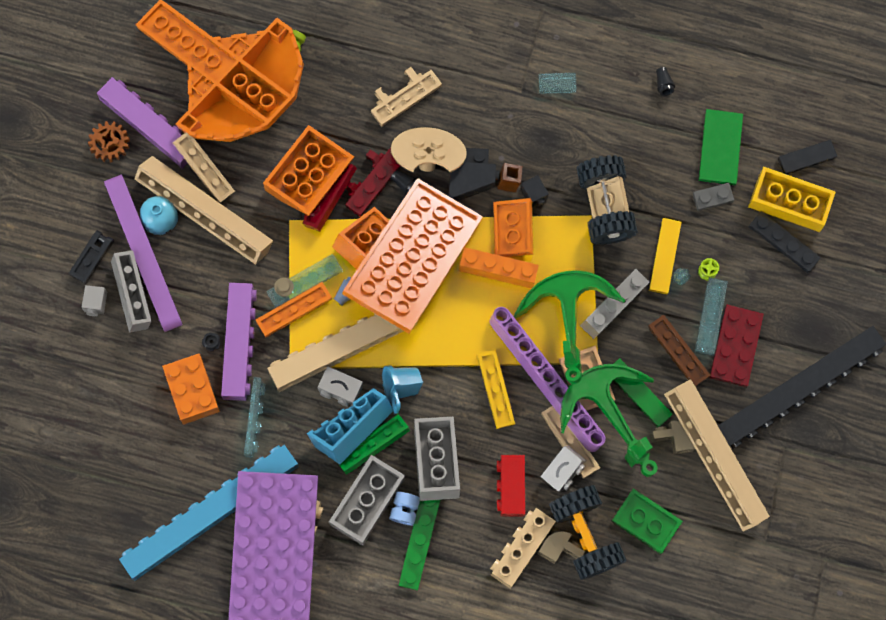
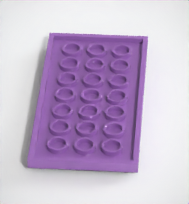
M238 471L229 620H310L318 476Z

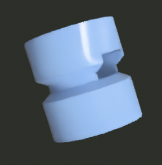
M396 492L393 502L396 506L392 508L389 519L400 524L413 526L416 518L414 510L418 509L420 498L409 493Z

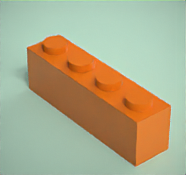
M464 247L459 271L532 289L539 265Z

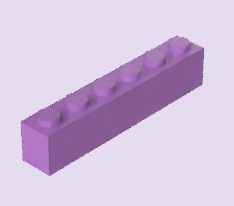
M112 77L97 92L99 99L183 169L187 161L172 143L182 136V132L176 126L171 127L163 115L160 114L158 116L150 104L141 102L138 94L134 91L129 92L126 89L127 86L121 80L116 81Z
M229 283L221 393L223 400L246 401L247 395H250L251 392L248 376L252 375V365H249V357H253V346H250V339H254V327H251V324L256 316L253 301L257 300V290H254L253 284Z

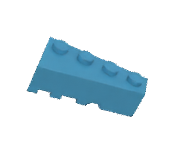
M373 388L354 401L353 406L345 410L342 409L338 412L337 417L331 421H324L321 424L322 427L316 431L311 430L307 435L315 448L338 464H341L393 412V408L387 397Z

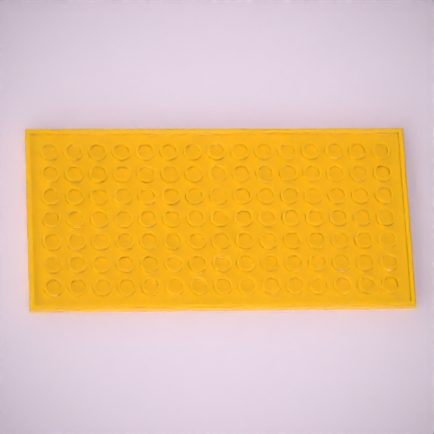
M592 215L532 216L533 255L508 258L539 265L534 286L543 279L564 271H586L594 274L593 243H591L588 230V221L592 219ZM482 217L477 228L466 243V248L495 254L494 217ZM357 219L327 220L320 232L305 227L302 224L303 220H289V279L294 285V290L289 295V300L321 282L324 283L332 297V300L290 323V354L295 351L301 352L305 350V347L315 342L317 344L323 341L322 339L329 334L334 336L340 333L342 328L358 324L357 321L364 317L370 318L375 316L373 312L351 299L344 303L343 306L333 299L343 280H346L348 277L352 278L356 269L332 246L338 234ZM462 250L410 334L403 331L330 368H384L387 365H391L393 368L479 366L477 354L496 349L500 366L521 365L491 327L490 317L498 307L507 308L514 316L521 301L531 288L460 272L459 266L463 254ZM595 290L585 291L579 296L577 301L576 347L580 351L596 346L598 352L597 336L593 339L580 326L596 309ZM546 296L516 320L551 365H560L559 359L564 357L563 341H567L561 301L556 297ZM496 316L498 320L504 321L502 317ZM508 331L511 336H515L512 331ZM520 346L522 351H527L525 347ZM531 361L533 365H538L537 362Z

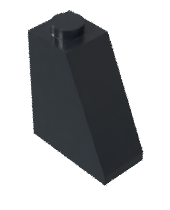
M464 162L458 169L450 172L449 197L455 201H460L493 189L495 182H499V171L496 170V164Z

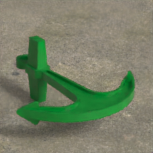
M574 270L553 274L537 283L523 298L513 316L517 319L527 313L540 299L546 296H553L561 301L567 340L563 341L564 365L567 368L565 376L571 384H577L582 379L580 350L576 347L577 301L579 296L585 291L596 290L611 299L622 303L626 302L618 291L604 278L590 272Z
M620 364L598 365L581 373V381L577 384H570L563 397L560 413L561 433L564 434L565 428L571 419L575 403L581 399L592 400L627 443L625 459L629 465L633 467L636 464H640V470L644 476H653L658 470L657 464L652 460H648L649 452L653 447L646 437L641 440L635 439L614 402L609 388L611 382L617 379L633 382H654V379L636 369ZM646 466H650L652 471H648Z

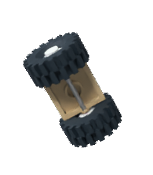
M607 155L606 157L591 158V160L580 163L577 166L579 184L581 188L587 189L593 217L588 221L591 243H600V245L614 242L619 243V241H626L636 236L638 230L633 212H629L623 183L625 178H627L623 158L617 157V155L612 157Z

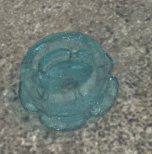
M677 269L673 273V282H677L678 285L685 284L691 277L688 273L689 270Z

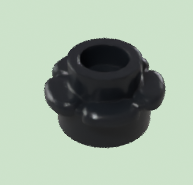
M207 333L202 339L203 347H206L208 351L218 349L221 345L220 336L216 333Z

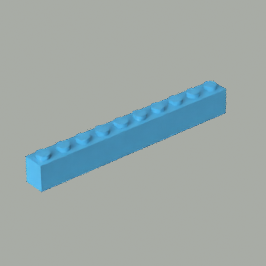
M278 445L270 451L271 454L266 458L260 457L254 462L253 467L250 469L245 468L241 471L289 474L299 466L286 446L280 447ZM238 477L224 482L221 485L222 488L217 492L211 491L205 496V500L201 503L196 502L188 508L189 511L182 515L180 513L172 519V523L168 526L162 525L155 531L156 534L149 538L147 536L138 542L139 546L136 548H129L123 552V557L119 560L131 578L136 581L235 512Z

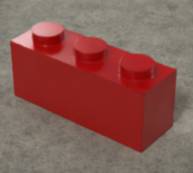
M501 455L500 460H497V472H500V480H497V492H500V499H497V511H500L501 517H524L525 455Z

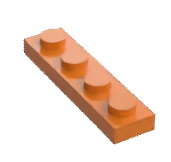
M321 282L256 319V323L266 338L332 300V297L324 283Z

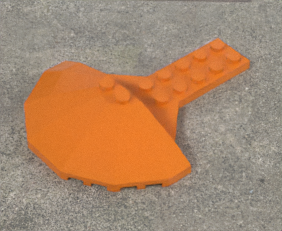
M159 0L136 24L140 31L187 65L189 72L188 111L179 119L176 126L184 133L187 132L194 139L232 142L267 130L297 98L304 63L292 28L278 18L264 31H257V34L247 35L242 33L234 34L227 38H221L220 36L212 37L166 2Z

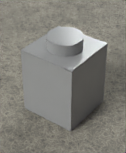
M85 285L82 309L87 315H104L107 298L106 289L104 287Z

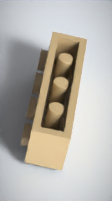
M537 508L534 512L531 510L524 518L526 524L523 528H517L513 534L515 538L513 543H507L501 552L504 554L500 561L496 559L490 568L493 570L491 576L510 589L556 522Z

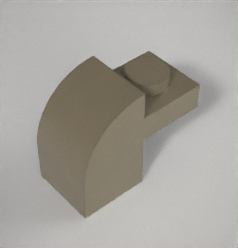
M670 421L668 424L669 429L658 427L651 433L652 442L671 440L674 455L689 453L695 450L679 421Z
M556 532L545 540L538 555L555 564L562 551L576 559L583 556L585 551L582 550L580 544L574 541L572 543L568 542L572 534Z

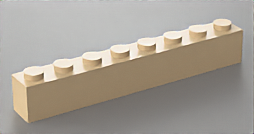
M151 156L139 165L135 176L136 181L156 195L168 199L177 210L255 265L268 254L273 243L272 239L158 159Z
M376 314L370 318L364 317L357 321L358 324L352 327L350 325L340 330V333L334 336L329 334L322 339L323 341L317 344L315 342L311 343L301 352H292L283 361L276 360L272 362L270 367H268V371L278 392H281L326 370L327 366L332 367L403 332V330Z
M690 379L665 393V397L742 531L755 527L770 516L759 499L692 380Z

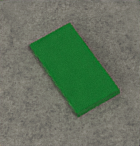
M706 109L698 181L719 184L729 183L736 186L743 114Z

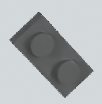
M729 183L692 193L697 211L734 202Z

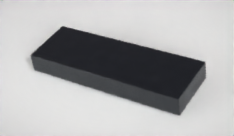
M830 139L779 156L778 161L783 173L787 175L836 159L837 154Z

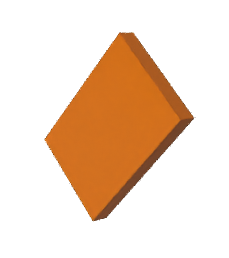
M531 198L493 202L495 255L504 257L533 255Z

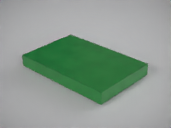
M633 488L611 522L659 554H662L683 521Z

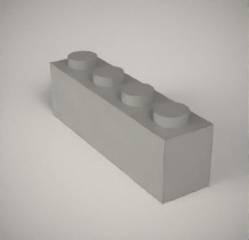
M133 250L114 253L111 264L129 333L146 330L150 326L151 318Z
M635 269L616 288L626 302L622 303L607 297L580 326L594 339L636 297L649 281Z

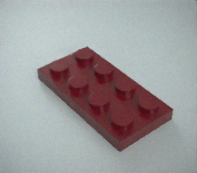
M728 304L725 306L710 372L711 376L709 378L747 388L764 316L763 313Z

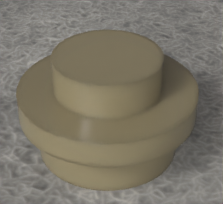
M280 278L276 281L274 289L279 296L287 297L292 294L294 285L290 279Z

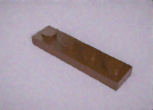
M662 315L648 325L652 334L686 378L692 380L695 387L711 376L665 315Z

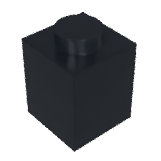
M538 175L521 183L520 189L525 199L531 198L532 207H540L546 203L549 194Z

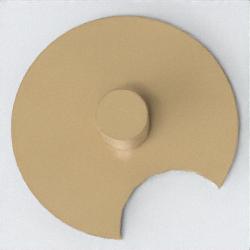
M424 127L404 131L393 140L391 145V153L395 161L412 172L418 166L422 171L431 172L435 169L436 164L452 172L458 169L466 159V148L461 140L449 132L436 128Z

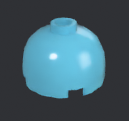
M154 196L148 198L142 204L140 220L148 232L154 235H163L176 226L178 212L168 199L162 196Z

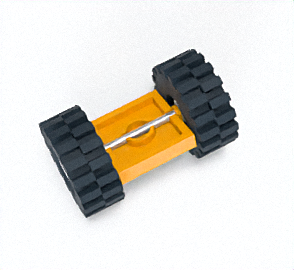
M595 485L573 491L549 504L557 523L574 518L575 520L572 521L574 529L582 535V539H579L583 550L589 553L573 561L581 580L599 575L627 561L619 542L600 549L597 548L583 516L586 512L592 511L602 504Z

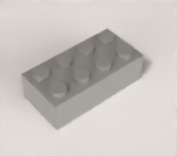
M454 416L414 419L420 501L459 498L460 482Z
M371 455L331 517L329 525L363 546L404 482L405 475Z

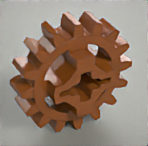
M105 121V126L99 123V129H92L94 135L89 134V138L92 140L88 142L89 147H91V153H95L97 159L101 157L103 162L107 158H109L110 162H113L115 157L117 160H120L119 155L125 156L124 149H129L127 143L130 142V139L127 137V131L123 130L122 125L117 127L115 122L109 125ZM116 133L120 135L121 140H119V138H116ZM97 144L102 146V151L98 149Z

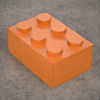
M200 353L162 366L183 425L220 412Z

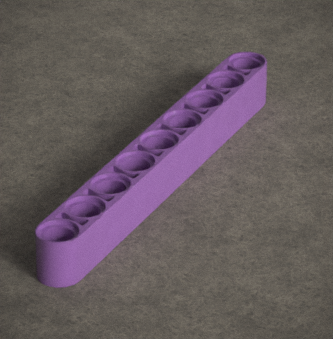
M122 174L104 181L164 332L182 326L183 324Z
M504 307L496 308L490 317L491 327L560 415L562 400L568 386L510 311ZM496 316L502 317L504 321L498 320ZM508 331H512L515 336H511ZM520 346L525 347L527 351H522ZM531 361L537 362L539 367L534 366ZM543 376L548 377L550 382L545 381ZM555 392H560L562 397H558ZM577 401L574 406V413H572L567 425L587 451L595 452L604 444L605 435L581 403ZM579 422L584 423L586 428H582ZM591 438H595L598 444L593 443Z

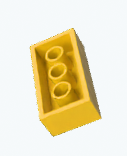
M763 167L748 207L820 232L825 226L835 191Z

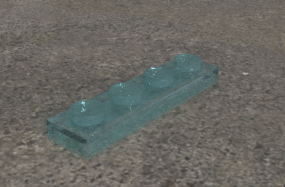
M331 254L289 278L294 285L291 295L281 297L275 292L274 287L266 291L274 307L277 308L343 271L334 255Z
M714 278L708 279L695 352L708 355L715 354L728 281Z
M259 377L253 378L244 449L245 457L253 458L254 453L258 452V441L255 440L256 433L260 434L261 422H258V416L263 412V403H260L261 395H265L266 384H263L262 378Z

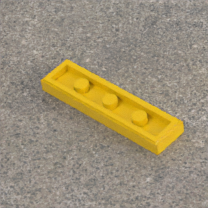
M662 219L649 291L668 294L681 227L680 221Z
M496 349L477 354L496 429L515 425Z

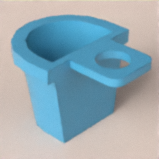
M387 365L383 368L382 381L384 392L388 401L391 402L394 414H397L401 408L399 398L418 394L423 381L416 367L393 368L391 365Z

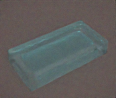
M576 73L538 75L539 93H576L577 91Z

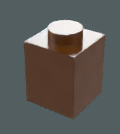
M504 163L499 172L498 189L516 193L521 184L523 166Z

